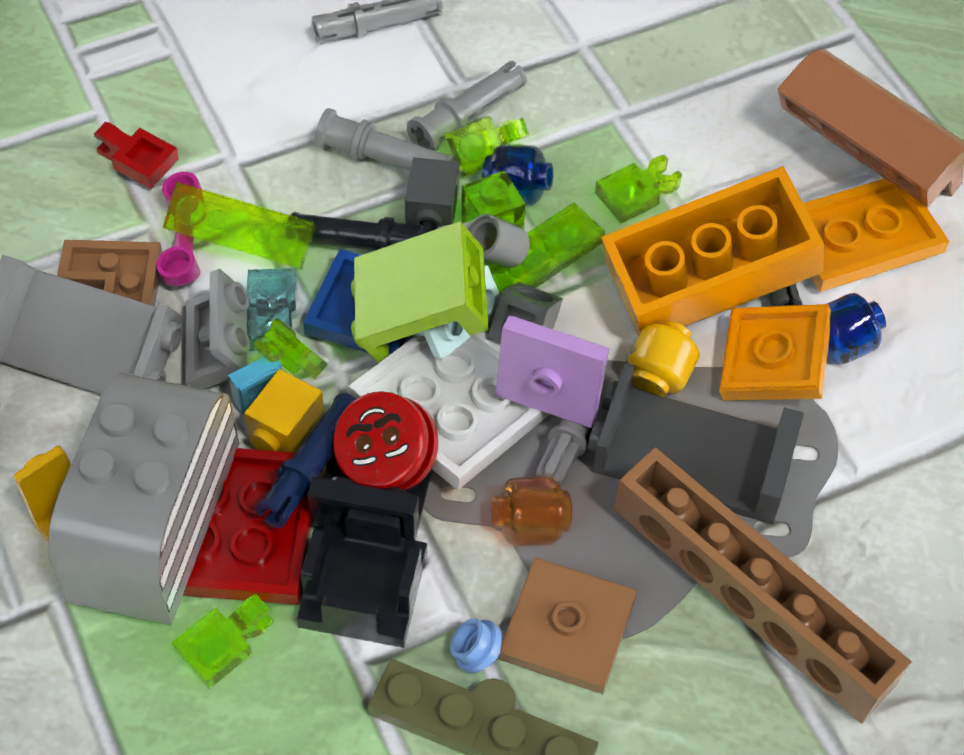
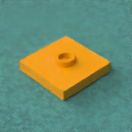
M829 304L731 308L719 388L723 401L822 399L832 318Z

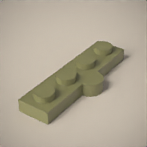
M392 658L367 706L368 715L464 755H595L599 743L516 709L515 693L511 686L503 680L494 678L484 680L471 691Z

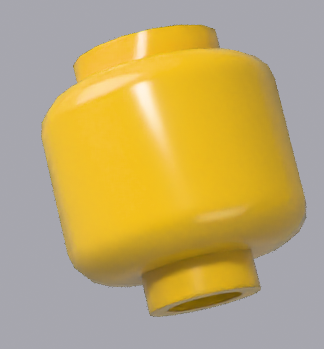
M666 321L664 325L654 323L645 326L626 359V363L634 365L631 383L639 390L656 394L663 398L667 394L681 392L700 358L698 347L691 339L692 333L690 330L674 321Z

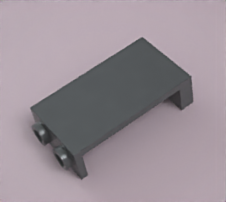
M624 363L619 381L610 379L606 387L602 402V409L608 410L605 422L596 420L590 435L587 450L596 452L593 472L621 479L656 447L734 513L773 524L784 492L804 413L784 407L778 427L773 428L674 399L663 398L656 394L631 388L634 365Z

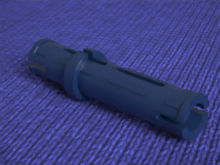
M346 393L336 395L331 406L293 458L283 461L277 469V480L255 507L259 517L263 516L267 509L270 510L263 519L266 524L275 528H283L303 497L308 496L312 478L320 475L334 455L333 439L337 422L348 405L356 400L355 397Z

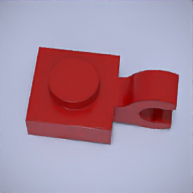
M104 122L94 132V137L103 141L97 148V152L104 158L112 160L113 169L149 189H152L178 160L177 147L140 127L130 136L115 125Z

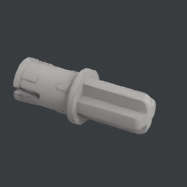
M562 418L559 425L554 426L548 434L549 445L536 469V478L544 482V485L548 488L553 489L555 486L564 485L577 456L583 455L587 449L586 437L591 428Z

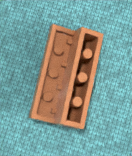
M817 49L806 56L777 89L781 107L927 208L942 190L952 196L963 184L964 140L826 49Z

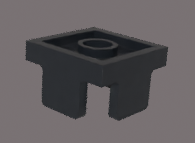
M348 509L345 519L346 527L324 523L322 530L314 528L301 572L303 598L297 616L298 628L404 648L428 553L427 543L403 538L401 536V520L398 517L357 509Z

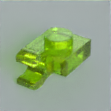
M486 116L444 134L451 153L455 156V162H459L460 176H468L501 162L502 159L500 160L499 153L502 149L498 152V161H491L493 151L496 148L502 147V145L528 136L529 132L524 118L517 120L512 118L494 126L491 116Z
M275 318L271 322L272 327L263 336L268 341L261 342L257 339L253 343L254 348L270 362L279 360L282 366L293 375L301 368L316 379L328 363L296 337L294 330L282 320Z
M255 594L244 601L227 618L215 607L175 639L172 645L187 665L210 689L253 654L250 645L245 640L255 638L264 633L273 625L274 620L268 614L271 612L270 608Z

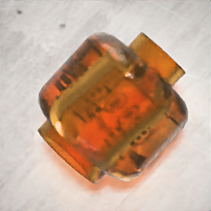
M510 478L504 484L501 495L493 496L492 525L494 528H501L505 540L511 545H553L560 539L562 532H568L572 522L570 494L567 490H562L554 478Z

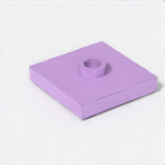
M509 315L502 328L495 395L592 428L598 414L609 348Z

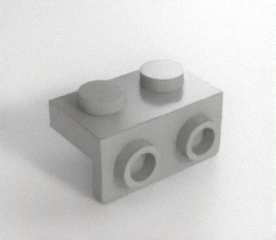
M220 268L211 271L209 274V292L186 301L185 383L191 387L209 388L229 380V374L247 366V351L250 348V341L247 334L246 310L249 307V298L245 288L239 282H235Z

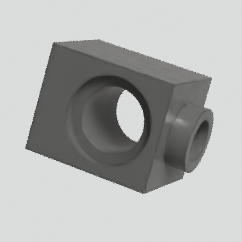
M413 157L405 197V224L423 225L425 221H430L434 223V229L436 230L438 226L454 223L459 195V162Z
M521 282L513 284L501 292L487 338L501 343L502 328L509 315L554 329L563 298Z

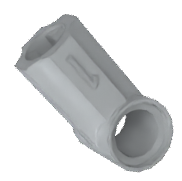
M489 214L477 216L472 222L463 223L483 247L484 265L496 264L503 268L511 269L521 264L528 254L530 246L529 237L526 231L519 226Z

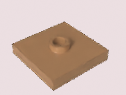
M534 557L503 639L499 660L604 694L636 600L637 590Z

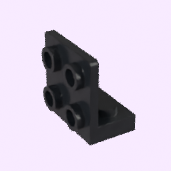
M334 454L327 463L324 477H313L308 492L312 526L322 528L324 523L346 527L345 519L348 509H357L398 517L401 520V536L405 539L416 541L433 469L430 470L420 483L408 490L397 487L379 489L357 485L348 479L340 469Z

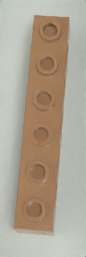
M656 447L619 480L613 510L861 724L897 686L912 663L910 659Z

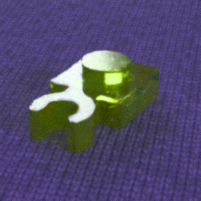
M660 155L653 158L648 168L643 171L635 163H632L597 180L595 194L622 224L658 206L661 194L675 192L680 187L682 173L677 171L671 175H662L661 173L667 169L668 158L666 155Z

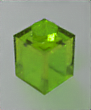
M505 170L462 185V223H469L477 216L489 214L519 226L524 230L526 204Z

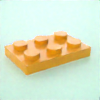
M885 178L803 203L824 242L823 273L810 277L819 292L945 253L949 244L948 238L927 207Z

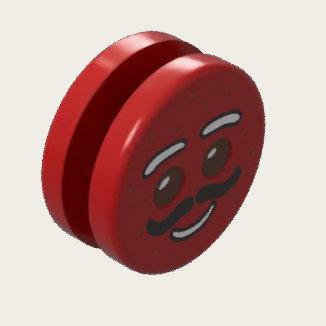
M384 391L365 394L348 405L337 422L333 439L335 458L345 476L357 485L379 489L397 487L408 490L416 486L432 469L439 445L438 432L434 420L423 406L414 400Z

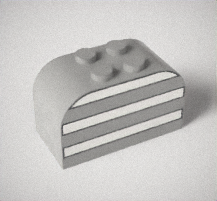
M118 373L109 381L62 484L50 523L49 559L67 603L172 625L206 535L209 522L215 511V505L221 495L224 481H226L233 463L234 453L240 444L232 403L228 394L126 373Z

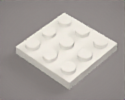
M485 331L472 335L444 359L433 356L425 335L415 336L348 385V394L356 399L368 393L384 391L414 400L423 406L434 420L438 432V453L432 469L456 490L463 487L550 415L549 413L495 395L501 344L487 338L488 333Z

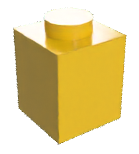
M279 369L244 413L251 444L257 450L296 453L325 414L322 391Z

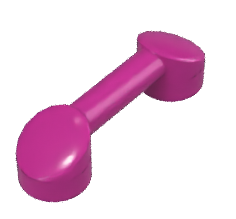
M190 172L175 173L169 176L162 186V192L170 211L176 217L174 247L168 248L160 254L156 266L163 282L170 286L188 284L196 280L201 274L193 254L195 219L204 208L205 197L198 178Z

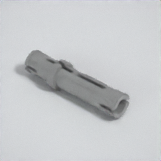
M381 0L363 5L355 2L348 4L346 9L312 16V28L316 41L319 44L352 35L360 38L366 36L367 32L375 29L441 15L443 6L442 0Z

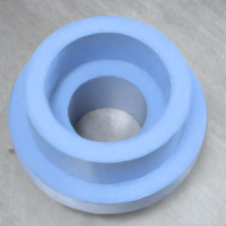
M471 618L463 622L455 631L450 643V651L452 656L456 658L457 665L468 673H477L492 665L500 654L501 630L490 620Z

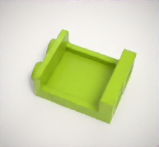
M461 221L354 258V279L351 281V292L355 300V320L351 324L352 335L356 344L361 349H365L378 363L389 356V342L457 321L470 336L488 330L483 247Z

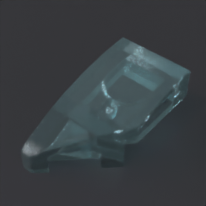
M296 268L248 270L246 289L249 298V307L246 310L247 334L250 341L248 351L259 349L261 347L260 339L270 333L279 332L283 335L292 330L291 313L296 310L297 302Z

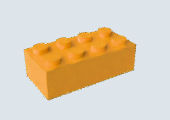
M784 166L601 237L606 265L638 337L642 329L647 325L654 323L664 325L666 321H674L687 326L821 274L824 267V242Z

